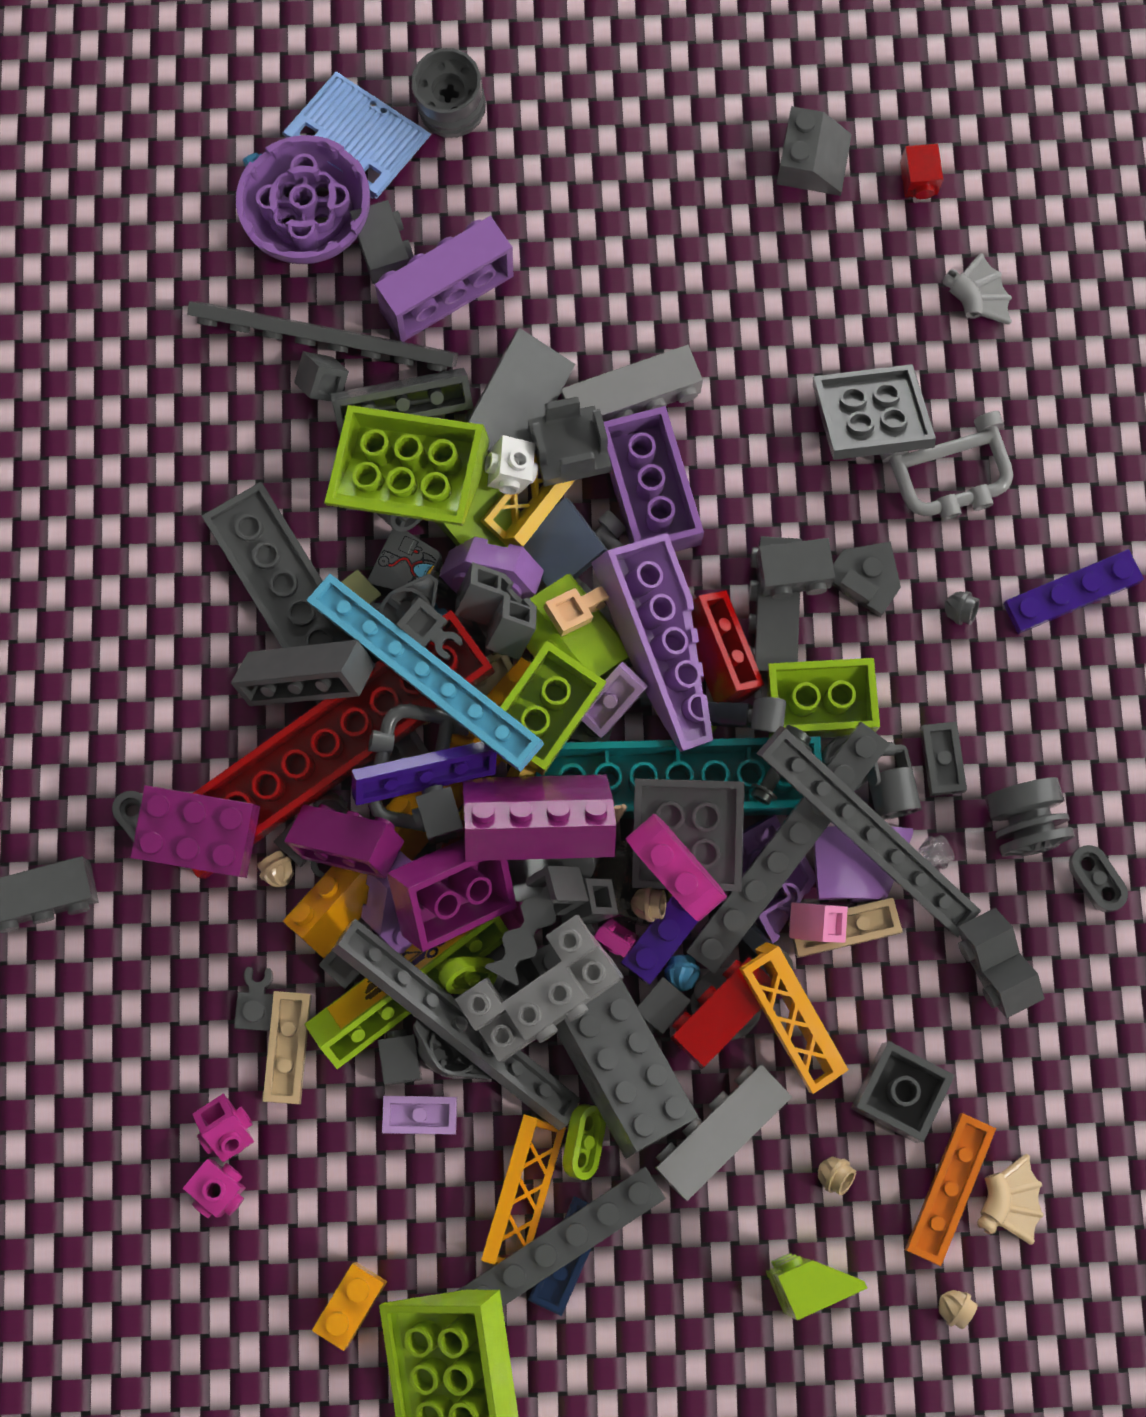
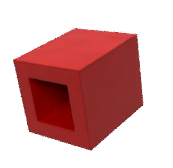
M938 143L905 146L900 160L905 198L928 199L938 195L944 180Z

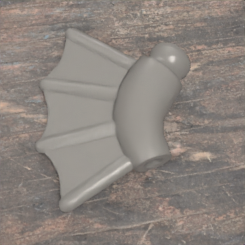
M980 253L961 275L954 269L949 270L942 283L949 287V291L962 302L967 318L973 319L983 316L1004 324H1011L1012 320L1008 313V303L1012 296L1005 291L1002 285L1001 272L988 264L983 253Z

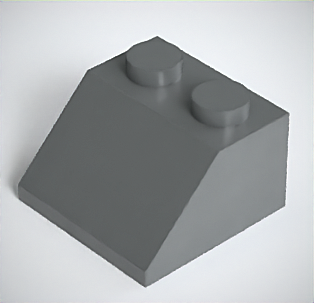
M791 106L776 184L841 196L852 134L825 112Z

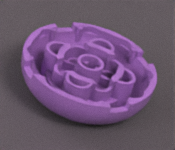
M293 136L265 147L266 152L260 155L253 163L251 161L248 163L237 186V214L250 240L264 253L287 263L314 264L337 256L357 239L369 214L370 189L362 165L358 159L356 160L350 153L344 150V146L319 136ZM330 163H332L333 165L337 166V167H338L339 169H341L342 171L338 170L337 168H335L334 166H332ZM320 187L329 190V194L325 197H320L316 193ZM362 208L360 216L355 221H352L350 211ZM290 217H291V218H294V219H295V220L291 219V220H289L288 222H286L285 224H283V221H284L286 218H290ZM320 217L328 218L324 223L319 224L316 222Z

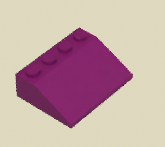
M607 775L482 777L463 781L465 861L615 857L616 818L614 800Z

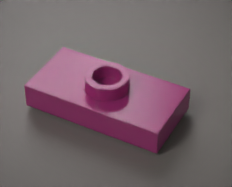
M612 918L603 923L594 935V938L601 942L605 949L622 957L629 953L639 938L637 934Z

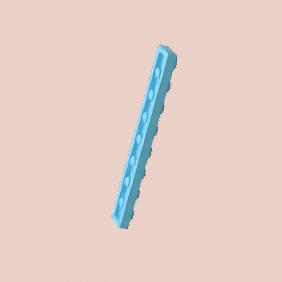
M329 574L308 597L307 601L312 607L352 639L358 640L366 650L519 772L525 768L544 745L538 736L333 575Z

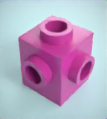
M224 1093L192 1114L200 1131V1134L197 1135L200 1144L208 1154L214 1151L222 1162L239 1154L246 1147L254 1143L248 1129L253 1125L251 1119L242 1106L235 1109Z
M207 1159L183 1189L195 1199L192 1206L207 1218L212 1214L217 1218L222 1217L225 1213L231 1216L244 1201L241 1193L246 1187L239 1182L243 1176L231 1165L225 1163L222 1167L215 1160ZM217 1184L221 1188V1193L218 1197L214 1193V1188Z

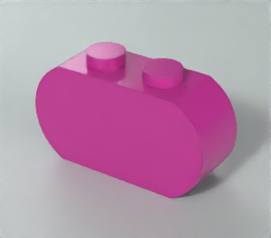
M656 814L651 815L626 837L634 852L696 921L702 920L727 898L725 892L715 879Z

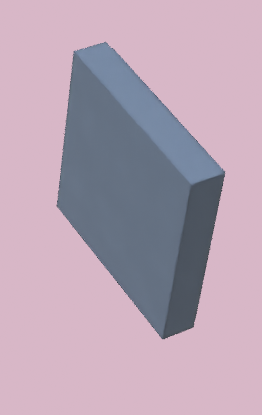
M566 497L552 509L523 547L544 570L541 579L547 587L566 574H571L574 579L578 578L592 566L591 562L607 551L573 503Z

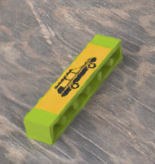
M500 916L425 952H422L412 944L401 955L444 989L439 982L438 976L442 965L448 959L462 956L486 957L503 944L502 937L509 930ZM364 978L304 1025L319 1048L336 1069H339L411 1013L370 980Z

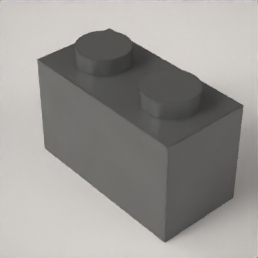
M388 200L370 205L365 225L357 237L372 284L377 283L385 273L392 270L397 271L406 266L408 261L414 257L409 240L402 241L399 232L404 230L399 211L392 212ZM362 208L350 211L352 221H355L360 216Z
M829 538L765 545L758 548L756 561L762 596L771 595L772 599H784L792 596L794 592L806 591L807 595H818L825 593L827 588H831L835 580Z

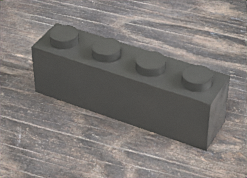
M464 368L331 393L339 435L342 432L348 405L427 417L474 408L468 375Z
M761 536L758 546L751 549L750 567L756 568V580L750 581L749 601H755V614L749 613L748 634H754L753 647H750L761 677L767 680L768 663L798 662L800 592H794L792 596L784 599H772L771 595L762 596L756 554L759 546L802 541V539Z
M358 640L253 651L247 653L231 684L249 706L360 696L376 664Z
M81 856L0 877V933L19 929V923L30 920L33 921V924L52 921L55 919L54 914L68 911L69 915L83 913L90 910L89 905L99 903L90 861Z

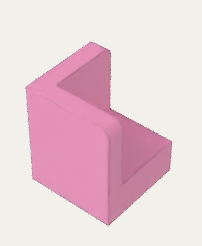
M791 902L789 937L791 939L845 943L848 906Z

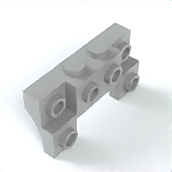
M579 915L573 916L546 935L561 962L504 1001L489 978H485L455 999L475 1031L479 1030L498 1062L507 1060L535 1039L539 1043L547 1040L558 1032L557 1024L566 1018L572 1022L589 1010L586 1006L587 1003L624 978L612 958L597 942Z

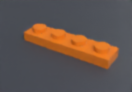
M964 1113L959 1114L905 1251L933 1264L942 1266L997 1128Z

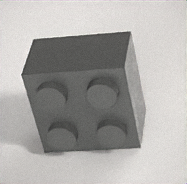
M887 1041L881 1044L850 1109L915 1143L924 1142L955 1075Z

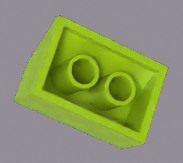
M566 574L530 598L537 607L536 630L526 648L535 658L546 641H548L606 680L615 668L622 662L625 663L629 657L619 634L601 611L592 613L594 617L591 623L561 637L543 608L545 602L574 588L577 589L581 596L586 594L572 575Z
M874 658L768 663L767 697L780 698L786 701L784 728L786 725H791L802 730L809 737L821 736V738L850 735L859 722H863L874 732L880 728ZM769 732V738L774 734V732Z
M792 1253L771 1261L774 1268L766 1271L784 1314L795 1320H800L868 1289L865 1281L800 1255H792Z

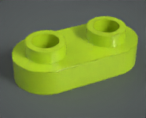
M462 956L450 958L441 967L438 976L439 982L450 994H463L485 978H489L494 985L498 975L486 969L485 966L495 961L492 958Z
M581 1104L574 1109L570 1117L563 1154V1168L570 1177L587 1180L598 1169L606 1123L597 1106Z

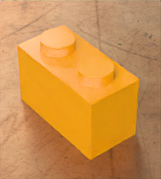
M358 1262L352 1263L312 1331L344 1351L350 1345L388 1281Z

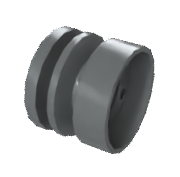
M440 48L426 54L417 63L412 73V90L423 124L432 133L444 138H458L472 132L481 123L486 107L481 74L476 62L467 53L460 50Z
M1057 777L1020 783L995 791L985 797L991 820H1008L1009 826L995 833L996 839L1013 838V841L999 847L1003 857L1039 854L1052 850L1063 842L1075 837L1071 827L1055 828V826L1070 820L1067 813L1051 814L1050 811L1051 808L1065 801Z

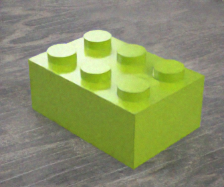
M548 641L543 645L500 706L543 741L544 745L527 764L542 776L598 698L607 682Z

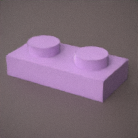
M624 662L619 664L605 680L607 682L604 689L582 719L600 738L609 732L649 687Z
M383 1096V1134L456 1135L457 1097Z

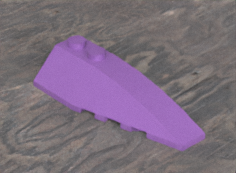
M668 533L607 550L591 563L599 585L604 588L609 596L606 603L636 674L649 686L645 692L661 722L680 752L713 741L707 696L703 694L701 678L704 677L702 662L698 661L696 643L699 642L697 628L693 627L691 613L694 610L693 598Z

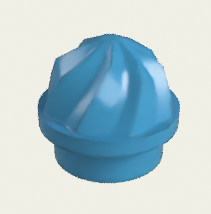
M689 955L671 957L667 962V967L664 969L666 980L681 992L695 987L700 975V967L696 965L695 958Z

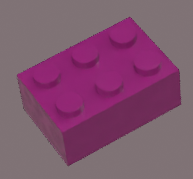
M145 785L131 858L247 878L260 806Z
M464 838L387 872L401 934L422 952L517 908L508 861H465Z

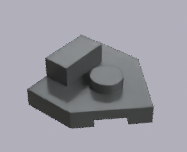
M891 541L844 549L833 564L835 580L832 586L881 618L901 588Z

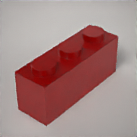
M727 590L699 595L693 600L694 610L691 613L693 627L697 628L699 642L696 643L698 661L702 662L704 678L712 699L717 703L745 701L765 684Z
M750 957L743 964L736 959L722 974L727 980L718 989L711 985L697 999L702 1006L692 1016L686 1011L671 1026L676 1032L670 1039L701 1069L761 1009L739 969L752 960ZM760 967L752 972L759 985L771 986L772 979ZM763 990L768 999L769 991Z

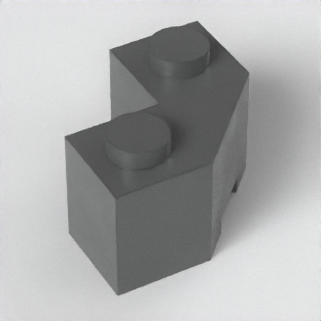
M472 562L456 594L455 615L463 617L468 621L488 626L486 649L495 651L500 655L520 659L536 630L537 607L529 598L521 599L511 588L514 582L505 573Z
M996 908L958 926L962 940L958 943L960 952L964 959L973 966L984 987L982 989L984 997L992 1008L998 1007L1003 1015L1008 1018L1045 999L1038 973L1020 954L1013 926Z

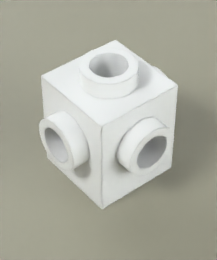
M503 435L492 446L485 461V472L488 473L487 486L497 488L504 494L512 495L520 494L530 483H533L538 470L537 463H534L535 443Z

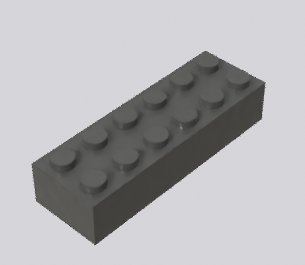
M586 925L591 934L594 936L596 932L594 931L592 925ZM597 941V942L601 945V947L604 949L602 943L599 942V941ZM548 944L538 949L534 958L524 960L520 967L528 982L531 983L560 963L561 959L552 945ZM620 980L587 1003L586 1006L589 1010L572 1022L566 1018L557 1024L556 1028L558 1029L557 1035L623 1156L627 1159L698 1118V1115L625 984Z

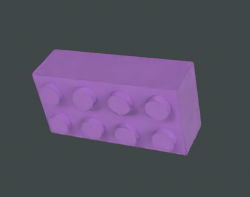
M491 216L482 221L475 220L465 228V231L457 236L444 238L437 244L435 249L426 254H417L408 261L406 266L397 271L392 270L382 275L378 282L375 283L380 313L399 341L404 342L514 276L513 247Z
M666 406L604 421L608 437L607 451L611 463L609 475L629 543L668 533L675 552L701 545L704 530Z

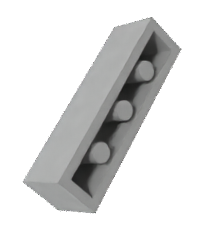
M685 345L561 388V400L578 397L580 408L595 405L596 410L600 409L604 422L663 407L679 401V403L689 402L701 393L703 379L689 345Z
M762 1064L755 1069L750 1065L746 1067L734 1079L738 1086L729 1095L722 1091L708 1105L712 1112L703 1121L698 1117L690 1122L682 1130L686 1137L676 1147L670 1142L655 1157L660 1163L654 1169L684 1201H688L792 1098Z

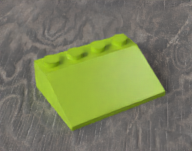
M348 405L325 504L334 507L463 526L484 470L490 443L486 429L483 424Z
M460 1290L384 1302L379 1305L396 1417H519L500 1290Z

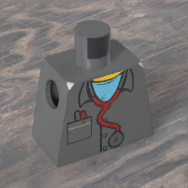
M392 528L368 578V581L381 595L387 596L393 590L426 574H430L438 580V594L448 597L452 590L439 576V571L443 564L442 555L408 531L398 532Z

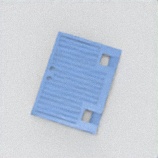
M338 72L331 76L282 132L286 138L301 136L300 131L305 126H308L317 132L314 136L327 138L344 146V150L350 153L356 160L358 159L365 172L370 167L380 174L374 183L368 180L370 198L377 199L431 136V133ZM330 163L332 166H334V167L337 168L338 170L342 171V170L339 169L337 166H335V165H333L332 163Z

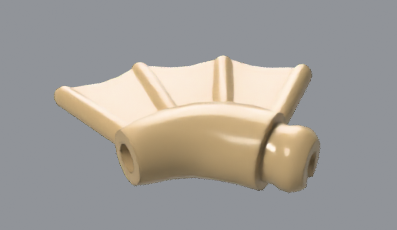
M1025 1154L1004 1171L984 1178L988 1189V1196L980 1212L982 1216L978 1219L977 1225L979 1228L985 1229L984 1232L987 1234L995 1233L998 1226L1003 1227L1032 1245L1035 1242V1227L1044 1216L1038 1198L1042 1182L1038 1181L1031 1171L1030 1155Z

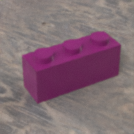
M303 804L284 842L302 859L386 879L387 872L390 871L404 840L394 830V824L384 818L375 817L372 820L354 811H347L345 814L322 804L319 807Z

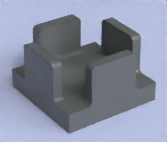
M578 397L553 401L545 404L544 416L528 420V428L532 442L535 443V455L544 487L611 472V463L607 451L608 437L600 409L596 410L595 405L580 408Z

